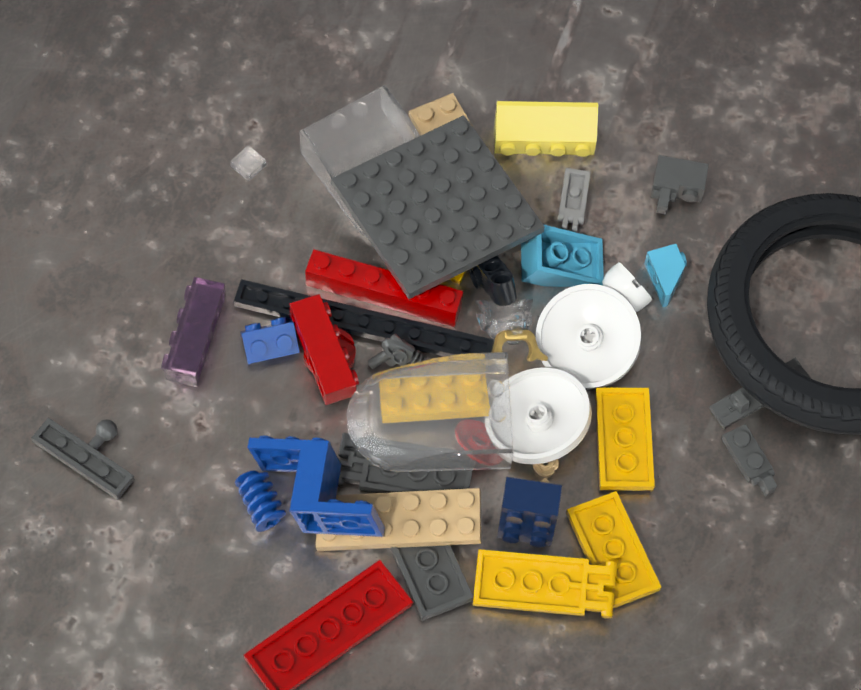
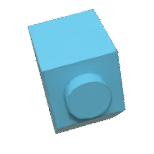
M677 244L648 251L644 263L662 307L668 306L687 266L686 257L683 252L679 251Z

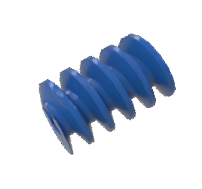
M249 471L241 474L235 480V485L239 488V494L243 497V503L247 506L248 514L252 516L251 521L256 525V531L262 532L278 524L280 519L286 515V511L283 509L277 510L282 505L280 500L272 501L278 494L276 491H269L273 487L272 482H264L269 478V474L267 472Z

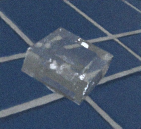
M249 146L244 148L230 161L231 167L248 181L266 166V160Z

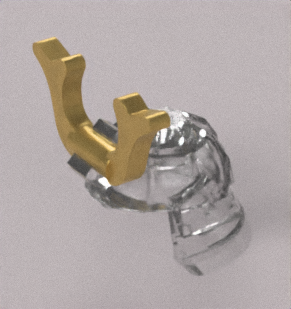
M533 299L516 300L507 306H499L493 301L487 300L475 301L482 313L476 314L481 330L486 331L495 340L492 352L484 359L485 363L493 361L505 362L502 352L503 343L519 344V340L526 341L528 344L529 353L527 361L531 362L536 359L541 361L548 360V357L538 348L534 334L528 330L532 324L530 309Z

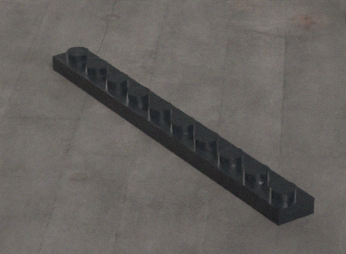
M241 279L234 299V306L277 317H286V319L292 320L289 303L311 296ZM322 299L323 303L327 302L330 307L332 317H329L331 324H336L338 328L346 331L348 334L381 342L386 338H390L393 334H397L401 339L413 345L415 350L488 367L489 363H485L484 359L492 352L494 339Z

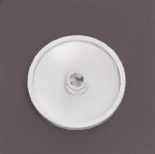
M598 284L576 285L557 294L543 309L536 327L538 348L548 357L547 361H542L546 368L559 369L573 375L586 390L603 388L620 380L634 365L641 348V325L631 304L617 291Z
M533 368L515 374L495 390L489 400L490 417H485V428L491 443L504 457L523 464L547 463L568 454L582 441L591 423V403L585 388L573 375L555 368Z

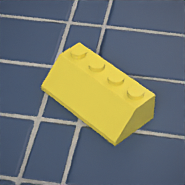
M497 101L494 123V154H527L529 156L551 154L553 156L577 155L581 157L594 155L597 142L598 103Z

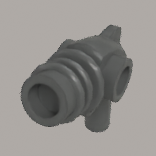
M397 334L382 340L381 346L383 351L368 360V364L372 369L386 362L392 367L395 364L402 367L406 365V369L411 368V370H415L416 373L425 374L431 365V361L427 359V356L423 357V354H419V350H415L413 345L401 339Z

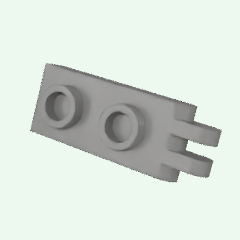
M565 169L558 221L562 222V229L567 230L568 223H573L572 232L577 233L578 224L583 225L590 171Z

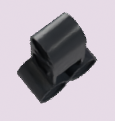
M498 255L469 269L475 288L477 290L483 288L496 305L507 306L517 300L513 274Z

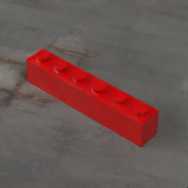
M315 249L312 251L305 270L306 286L451 327H455L462 307L463 291L439 284L408 299L389 270Z

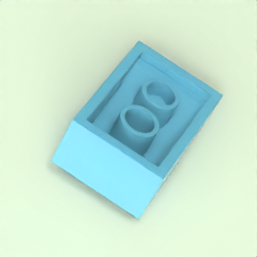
M544 225L543 233L521 243L522 282L544 287L603 284V243L601 238Z

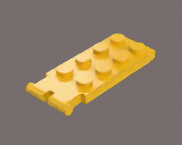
M478 549L473 606L585 616V611L602 612L601 617L612 618L614 593L603 590L604 587H615L617 562L606 561L605 566L589 565V559Z

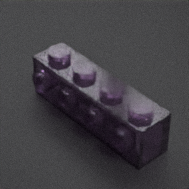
M194 277L192 285L186 287L184 295L186 303L184 308L179 309L177 315V323L179 325L177 331H172L169 340L171 349L169 354L164 355L161 368L165 371L166 380L194 387L198 386L226 298L225 283Z

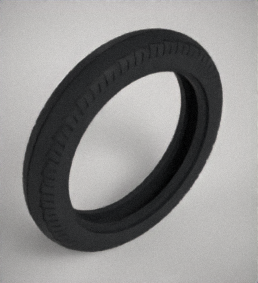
M821 193L789 198L770 205L751 216L738 227L721 249L714 263L708 284L707 312L710 331L718 353L730 373L753 398L766 408L791 422L810 429L835 434L860 435L861 388L832 386L797 372L783 362L769 348L758 331L752 316L749 300L751 276L765 259L779 249L810 239H838L861 245V197L847 194Z

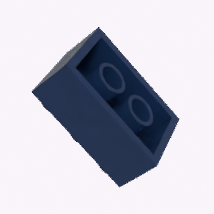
M506 477L497 538H501L507 543L527 542L539 548L551 546L558 518L562 485Z

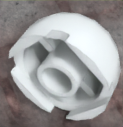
M620 262L611 267L605 274L602 286L611 288L621 294L631 304L635 312L640 311L653 300L643 286H640L635 277Z

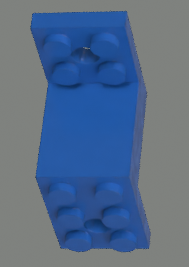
M270 436L249 438L247 448L262 471L296 472L289 511L303 533L383 537L385 526L373 504L366 501L343 503L340 500H336L341 462L329 441L323 438L300 440L296 437L274 439Z

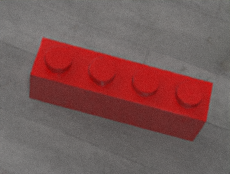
M320 294L289 303L290 317L325 405L356 396V385H359L356 371L354 369L350 370L347 362H350L349 354L346 347L341 348L338 341L341 339L340 332L336 324H331L329 317H332L328 303H323Z

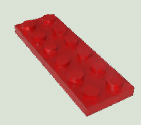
M378 560L243 656L267 690H295L412 607L413 601L382 561Z

